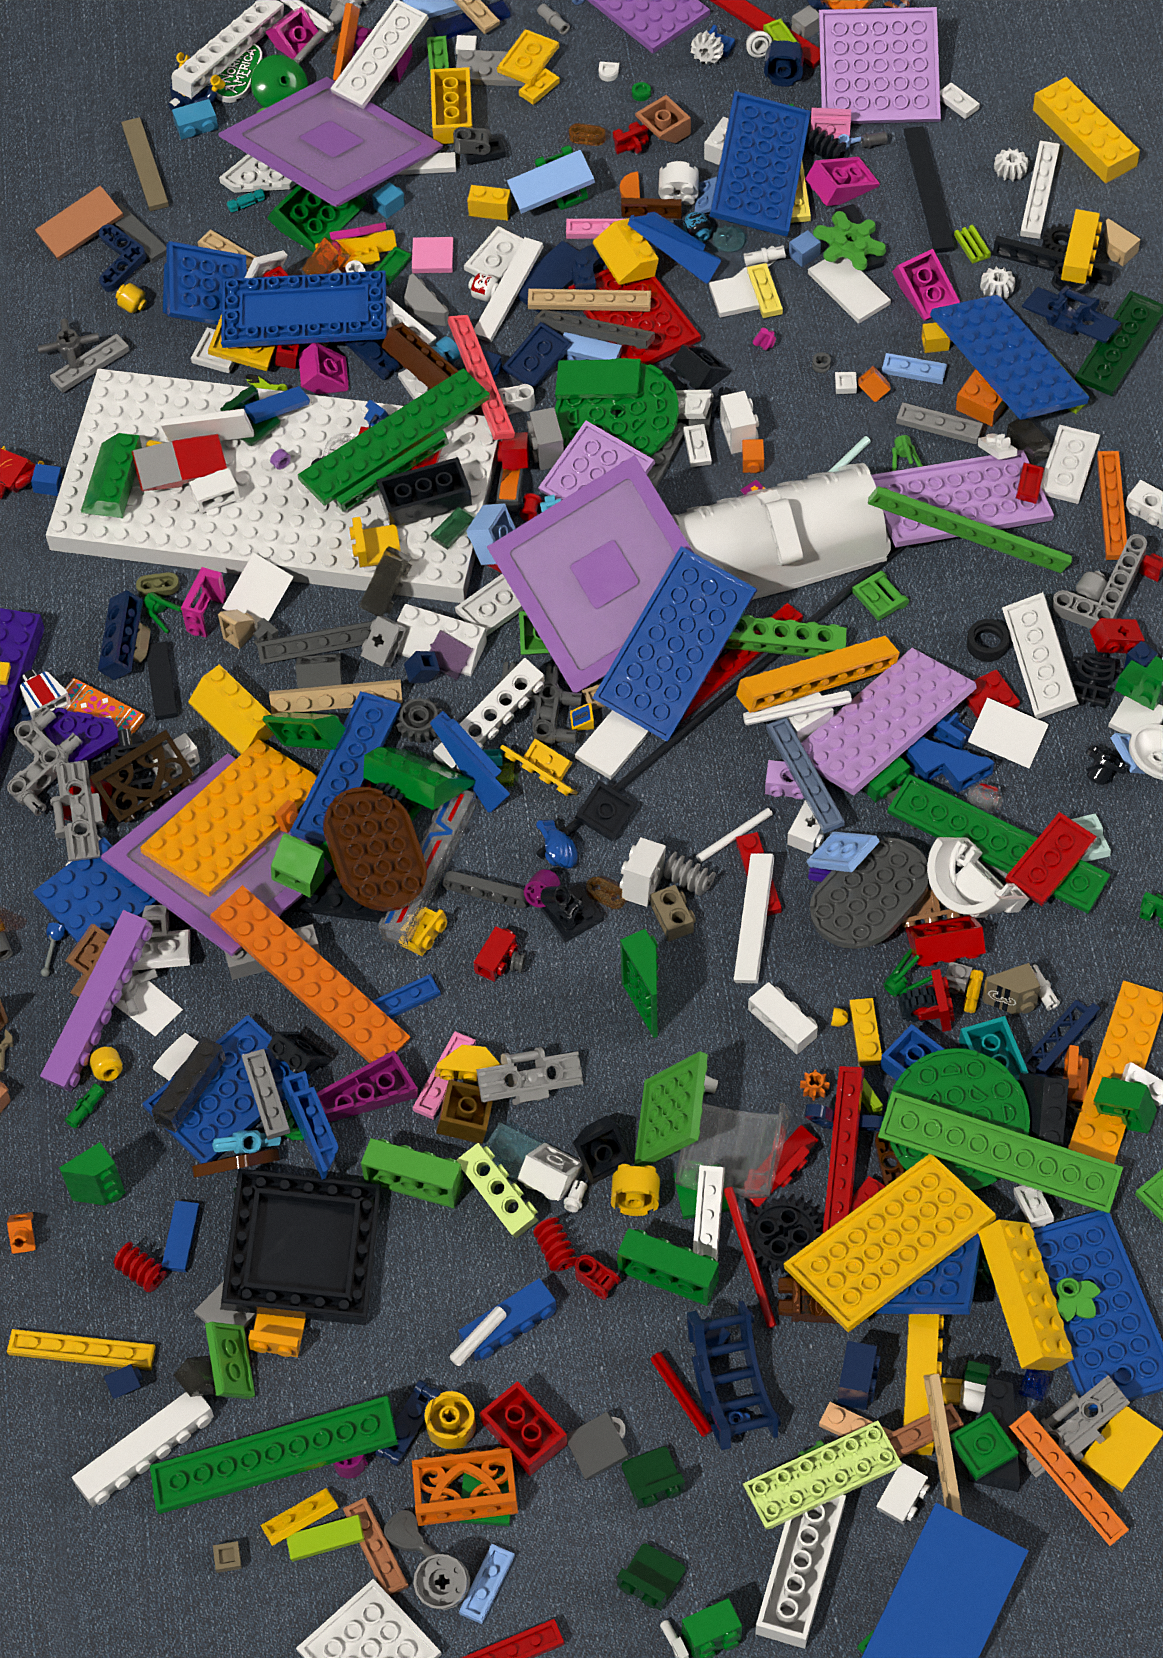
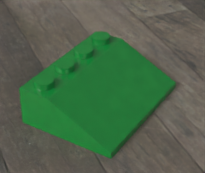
M298 185L272 210L267 219L281 233L316 254L315 244L329 241L331 239L330 232L339 231L367 202L358 195L336 208Z
M377 747L364 755L363 778L375 784L380 782L381 784L386 783L387 786L389 784L392 786V789L396 788L399 794L402 793L404 797L432 810L440 807L475 784V780L406 749Z
M643 929L620 940L621 979L624 989L653 1038L658 1037L657 981L659 978L656 970H658L656 959H658L656 952L658 944L654 936H649L646 929Z

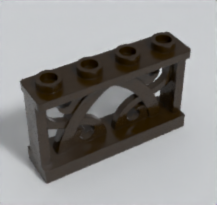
M164 730L90 776L118 822L123 820L126 824L136 817L135 812L141 808L145 812L155 805L154 800L162 797L164 800L174 794L173 788L178 785L183 788L193 782L191 777L195 774L167 730ZM163 742H168L177 758L165 759ZM151 754L153 756L152 760L158 759V762L146 763L145 756ZM136 760L141 766L146 768L158 767L152 789L145 790L127 786L134 774L132 761ZM170 762L180 764L182 767L181 776L172 779L170 772L175 769H165L166 764ZM122 770H126L129 773L124 783L120 782L124 778L119 776ZM104 779L117 788L111 799L100 783ZM163 779L171 784L159 792ZM121 791L126 793L122 799L123 803L126 799L132 801L131 807L127 810H121L116 805L117 796ZM137 796L150 797L138 805Z

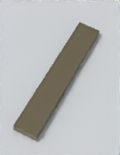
M140 117L121 122L149 211L169 207Z

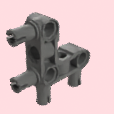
M509 662L503 663L502 676L495 687L517 666L515 663H510V669L508 667ZM552 666L546 667L545 682H543L544 687L537 694L533 693L528 698L529 702L525 706L536 710V716H533V738L548 747L551 744H556V742L575 744L577 730L557 728L559 706L572 705L581 707L582 693L563 691L557 684L560 673L559 668L554 666L552 673ZM518 683L515 687L518 690H524L527 685L525 683ZM504 698L500 701L504 706L510 705L512 702L509 698Z

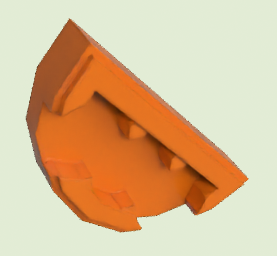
M638 171L629 173L621 180L619 187L621 198H640Z

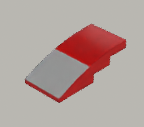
M218 434L180 439L132 451L142 491L182 487L183 484H187L199 477L227 469Z

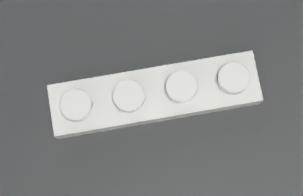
M700 1165L693 1253L701 1256H711L718 1262L725 1167Z

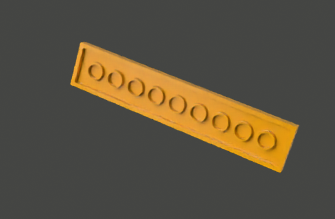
M1123 981L1068 1149L1112 1164L1115 1163L1126 1125L1123 1124L1121 1117L1098 1113L1093 1100L1102 1077L1121 1079L1126 1064L1130 1062L1145 1069L1163 1013L1162 992Z

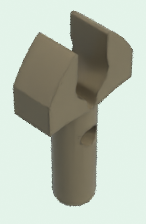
M6 1029L5 1039L0 1044V1072L4 1071L5 1050L8 1047L14 1046L13 1037Z

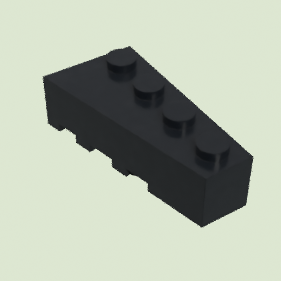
M988 1378L981 1416L991 1411L1018 1451L1017 1436L1009 1427L1016 1421L1013 1383ZM1018 1456L978 1480H975L969 1472L968 1481L1018 1492L1020 1484Z

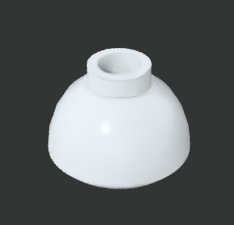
M764 31L751 33L746 41L748 53L755 58L764 57L767 48L772 42V38Z

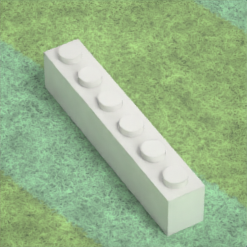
M193 1386L72 1476L76 1487L92 1508L97 1504H103L109 1499L110 1494L117 1489L120 1490L130 1483V1479L137 1474L146 1472L154 1461L158 1458L166 1457L174 1446L178 1443L186 1442L198 1428L206 1427L214 1417L210 1406Z

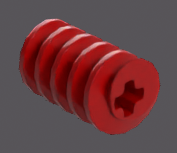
M558 1217L542 1221L533 1231V1235L537 1238V1243L541 1247V1252L545 1255L546 1262L549 1263V1269L555 1272L564 1271L575 1266L578 1258L572 1257L575 1254L574 1249H568L571 1246V1241H564L567 1238V1233H560L564 1229L563 1225H555L559 1221Z
M129 1241L117 1252L113 1262L117 1270L122 1271L123 1275L129 1276L130 1280L136 1282L139 1287H143L146 1292H153L164 1280L166 1271L160 1272L162 1269L161 1263H157L153 1267L154 1258H149L146 1261L148 1254L146 1252L140 1254L141 1250L139 1247H135L132 1250L133 1242Z

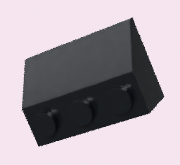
M1020 1072L1019 1084L1025 1094L1030 1115L1028 1136L1063 1147L1069 1078L1066 1076Z

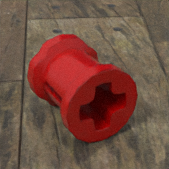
M531 493L524 495V506L519 514L525 521H529L538 515V507L542 502L540 496Z

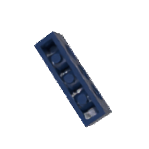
M128 590L109 600L98 671L113 680L130 673L132 670L143 600Z

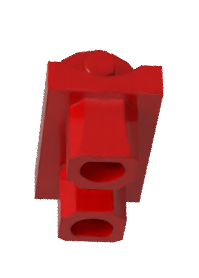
M636 121L629 125L628 132L624 133L622 129L613 131L616 153L620 154L634 150L636 154L641 153V146L649 141L647 133L649 128L645 125L641 126Z

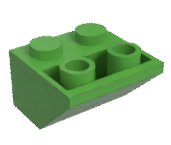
M284 833L271 864V880L311 898L325 879L324 851L317 846L301 841L295 836L292 837Z

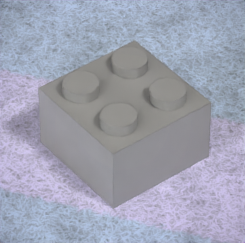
M554 407L529 412L530 421H527L529 445L533 447L534 463L538 462L540 470L552 468L564 452L563 438Z

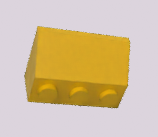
M629 218L614 221L592 243L618 285L654 277L659 260L646 238L628 226Z

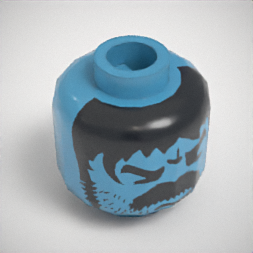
M701 212L688 214L683 223L684 231L701 242L709 238L713 229L706 215Z

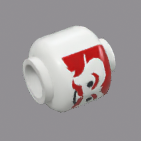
M478 273L475 278L472 277L470 279L468 288L471 289L472 297L489 302L499 284L497 278L484 273Z

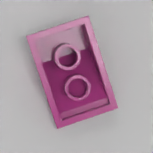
M860 157L816 160L805 178L826 206L841 205L880 185Z
M933 249L897 265L892 271L900 289L924 321L931 318L930 313L932 309L960 303Z

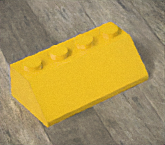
M220 664L201 678L188 703L240 754L248 749L256 740L259 739L265 742L274 735L262 720L263 716L271 714Z

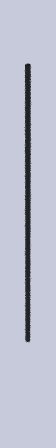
M894 545L887 555V561L871 565L804 623H818L853 593L852 589L854 586L874 575L906 546L895 547ZM768 653L672 735L668 742L665 741L617 782L612 789L618 793L621 792L733 696L738 690L741 679L757 675L780 654ZM574 819L561 832L569 836L583 823ZM545 845L536 852L540 859L545 857Z

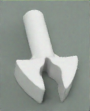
M668 1620L663 1621L660 1627L672 1646L675 1657L689 1658L688 1651L681 1637L678 1638Z

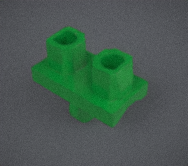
M1145 892L1139 917L1150 921L1153 915L1161 918L1158 925L1163 929V895L1157 893L1154 896Z

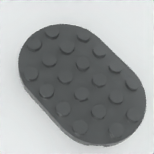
M884 838L885 840H880L853 872L832 870L817 886L810 901L811 920L819 935L836 946L850 949L870 947L888 938L921 902L928 891L930 884L927 873L928 862L918 848L901 839Z

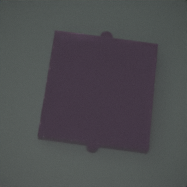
M443 630L439 631L434 643L430 644V651H435L440 671L457 680L463 668L467 666V660L473 648Z

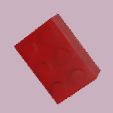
M518 1381L480 1412L481 1423L504 1448L511 1449L512 1457L529 1476L568 1444L567 1434Z

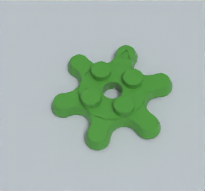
M837 211L832 216L834 227L818 225L813 230L815 238L826 241L830 246L823 253V258L828 262H835L838 258L845 257L852 262L855 269L865 270L867 268L865 255L883 256L886 253L885 244L870 237V234L874 233L876 229L875 222L870 219L865 220L861 224H855L847 219L844 212ZM851 236L853 242L848 241L846 238H849Z

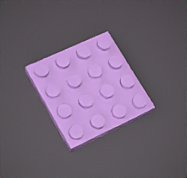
M585 421L538 488L548 496L555 495V499L561 498L563 500L634 455L646 474L654 466L655 461L597 426Z

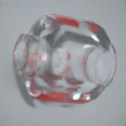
M978 783L975 787L972 786L967 797V802L970 805L988 814H992L996 809H999L1003 800L997 787L984 783Z

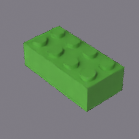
M370 1138L361 1161L365 1183L381 1184V1188L454 1209L464 1185L462 1167L456 1160L452 1158L442 1159L426 1151L423 1153L414 1151L406 1145L396 1146L385 1139L375 1140Z

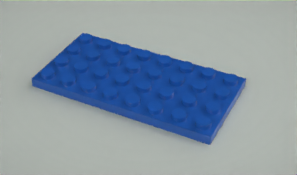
M734 91L709 217L787 237L811 111Z
M988 296L931 310L930 316L1020 420L1088 403L1090 397L1000 296Z
M681 546L592 699L668 742L735 630L757 589Z
M1095 1211L1033 1229L1034 1238L1042 1256L1041 1260L1049 1277L1052 1293L1056 1298V1305L1059 1299L1056 1292L1057 1284L1064 1278H1073L1077 1282L1090 1281L1101 1291L1098 1296L1092 1299L1096 1308L1094 1318L1084 1319L1075 1314L1073 1319L1067 1322L1061 1317L1074 1360L1066 1363V1367L1077 1395L1081 1398L1108 1375L1128 1401L1163 1391V1341L1110 1213ZM1070 1288L1064 1289V1291L1068 1294L1073 1293V1291ZM1091 1404L1088 1407L1089 1413L1098 1411V1407L1095 1404Z

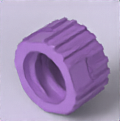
M279 449L270 457V463L278 470H281L290 463L291 456L284 449Z

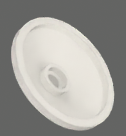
M1146 724L1140 726L1130 737V755L1143 772L1163 780V725Z

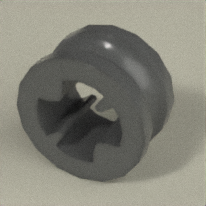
M823 352L813 356V370L817 373L828 372L831 366L830 356Z
M517 951L513 952L510 971L518 970L519 973H523L526 953L519 955Z

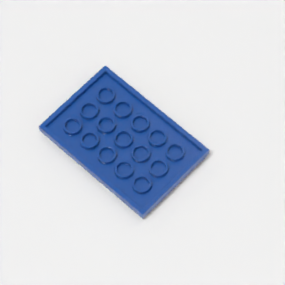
M247 1015L150 1096L142 1105L200 1164L213 1162L223 1153L214 1152L212 1147L213 1139L232 1137L233 1133L240 1130L249 1131L261 1120L242 1055L261 1049L265 1050L281 1102L285 1100L282 1092L283 1078L295 1073L290 1070L285 1061H280L272 1055L271 1050L267 1048L272 1037Z

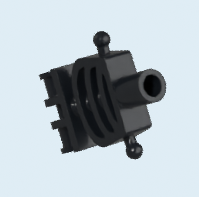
M1095 648L1094 654L1084 653L1081 660L1077 657L1071 659L1072 663L1078 664L1076 676L1081 681H1074L1073 687L1077 700L1081 705L1086 701L1091 702L1090 707L1095 705L1104 709L1110 689L1103 687L1110 686L1113 683L1114 674H1121L1123 668H1115V660L1107 658L1108 653L1098 652L1097 648Z
M130 729L118 730L120 747L112 748L111 756L104 754L101 759L102 761L111 760V763L117 760L115 757L121 758L143 743L133 744ZM148 755L145 756L146 763H149ZM134 760L131 762L134 770L133 778L127 786H138V789H142V785L153 782L152 777L138 780V775L136 774L144 771L146 767L141 766L136 769L135 764L138 762ZM120 771L119 775L129 776V773L127 771ZM120 793L118 795L120 804L122 803L123 796L126 793Z

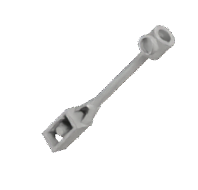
M332 0L330 9L333 11L328 20L335 26L343 21L346 3L354 4L361 11V3L363 2L367 5L370 0ZM320 29L293 60L300 64L327 33ZM281 78V82L286 84L285 79Z

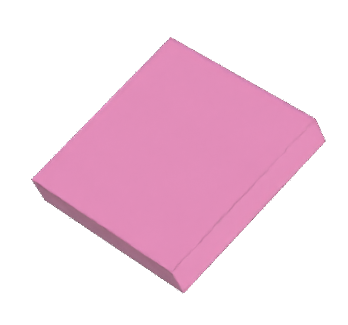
M453 237L413 238L412 273H452Z

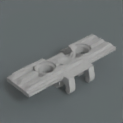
M87 760L56 764L60 796L50 799L51 805L54 807L55 837L66 838L69 862L99 858L100 851L96 825H99V828H104L105 823L101 815V797L98 793L92 794ZM73 786H78L82 789L78 795L69 793V789ZM70 805L73 822L67 823V826H65L63 806ZM78 832H86L83 835L77 834Z
M537 1047L534 1051L511 1055L503 1053L501 1055V1065L476 1069L482 1102L516 1096L512 1103L513 1105H519L526 1101H540L549 1098L548 1090L583 1084L578 1051L545 1057L543 1048ZM535 1060L536 1067L517 1071V1066H514V1064ZM550 1066L556 1070V1076L552 1080L547 1076V1069ZM506 1076L508 1077L509 1087L505 1083Z
M1108 1375L1081 1398L1074 1393L1070 1401L1047 1419L1043 1418L1041 1423L1051 1437L1059 1438V1446L1067 1455L1070 1452L1079 1462L1084 1458L1081 1451L1094 1440L1099 1444L1106 1440L1098 1429L1129 1405L1130 1402ZM1091 1404L1097 1405V1415L1089 1418L1090 1410L1088 1407ZM1079 1407L1078 1413H1076L1073 1417L1067 1420L1057 1430H1054L1053 1427L1057 1423H1059L1068 1414H1070L1073 1410ZM1024 1444L1018 1448V1455L1035 1478L1041 1476L1046 1471Z

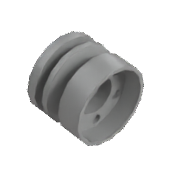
M436 1554L427 1557L419 1564L414 1573L413 1585L416 1595L422 1603L434 1609L448 1610L457 1607L465 1600L470 1590L471 1580L467 1568L461 1561L450 1555ZM442 1575H444L445 1579L450 1580V1583L445 1585L444 1590H442V1586L437 1585V1581L441 1580Z

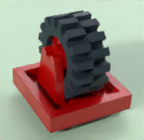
M940 969L931 970L933 985L922 986L919 989L915 987L914 990L911 991L909 989L906 991L907 993H902L899 996L901 1016L903 1020L906 1019L908 1022L912 1020L914 1023L917 1020L924 1022V1020L940 1019L942 1032L951 1031V1022L955 1021L947 977H942Z

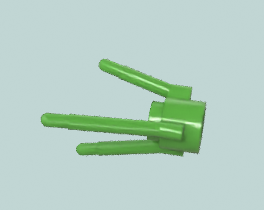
M907 435L898 436L894 440L895 447L892 448V471L897 469V455L907 457L909 464H913V456L917 466L922 467L923 465L916 453L915 446L911 443L910 437Z

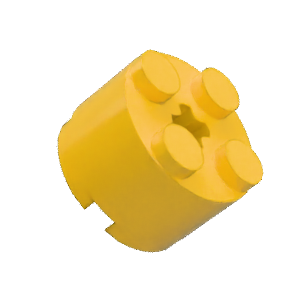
M628 1164L619 1165L618 1170L612 1176L611 1206L614 1209L615 1206L620 1208V1213L629 1216L648 1215V1210L653 1209V1212L656 1211L659 1207L660 1177L656 1173V1168L649 1165L644 1167L630 1166Z
M447 1391L441 1393L427 1404L424 1417L430 1440L445 1449L465 1447L472 1439L476 1430L474 1409L468 1399L461 1393Z

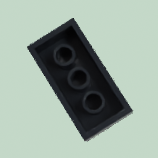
M458 457L376 480L378 495L389 525L398 526L472 505L471 489Z

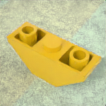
M462 1044L437 1063L434 1077H440V1079L446 1081L461 1079L466 1083H475L478 1081L476 1069L501 1064L486 1047Z

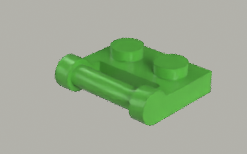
M883 571L875 573L852 589L853 594L878 621L898 609L905 608L909 604V599L899 593ZM877 584H881V586L890 594L894 601H891Z

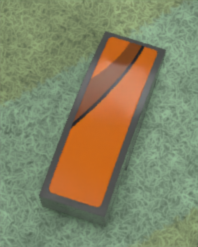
M524 468L516 471L501 469L496 502L497 504H505L508 511L518 512Z

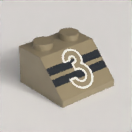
M1027 963L986 977L982 999L984 1003L1014 1015L1029 1013L1037 1006L1040 984L1030 964Z

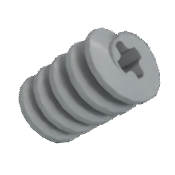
M674 852L666 863L664 877L666 879L672 878V882L675 884L679 883L681 887H687L690 892L695 891L696 895L701 896L712 885L716 873L712 872L707 876L708 868L705 867L700 872V864L697 863L692 868L693 861L691 859L685 864V856L682 855L677 860V852Z

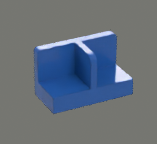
M958 712L952 717L947 714L927 731L950 747L962 750L966 746L972 734L971 729L959 722L960 714Z

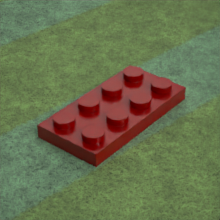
M1059 812L1008 873L1005 881L1007 883H1014L1026 896L1043 906L1095 843L1097 836Z

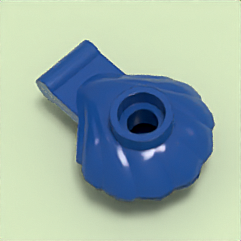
M553 820L537 821L536 826L545 838V857L547 861L553 866L559 865L566 869L575 866L578 853L572 840L566 834L556 829Z

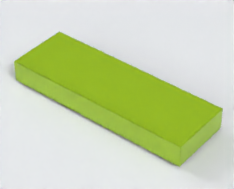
M359 1515L299 1531L286 1538L292 1562L365 1541Z

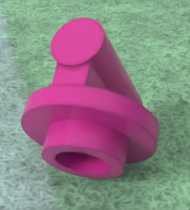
M761 328L753 339V344L761 346L765 351L768 348H772L776 340L774 331Z

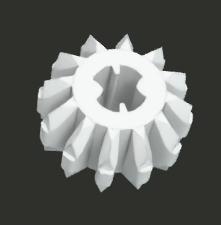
M707 30L704 33L700 32L691 43V53L695 54L694 59H700V64L706 62L707 65L711 64V62L715 64L722 57L724 51V43L720 42L721 37H715V32L709 34Z
M1009 147L1007 151L1001 150L1000 154H997L995 157V172H997L998 177H1003L1004 181L1011 179L1013 182L1015 178L1020 180L1022 175H1025L1027 172L1028 158L1025 157L1024 152L1019 153L1018 148L1011 150Z
M996 266L994 270L988 268L987 272L983 273L980 288L984 296L997 295L1007 299L1014 291L1015 277L1012 276V271L1006 272L1005 267L998 269Z

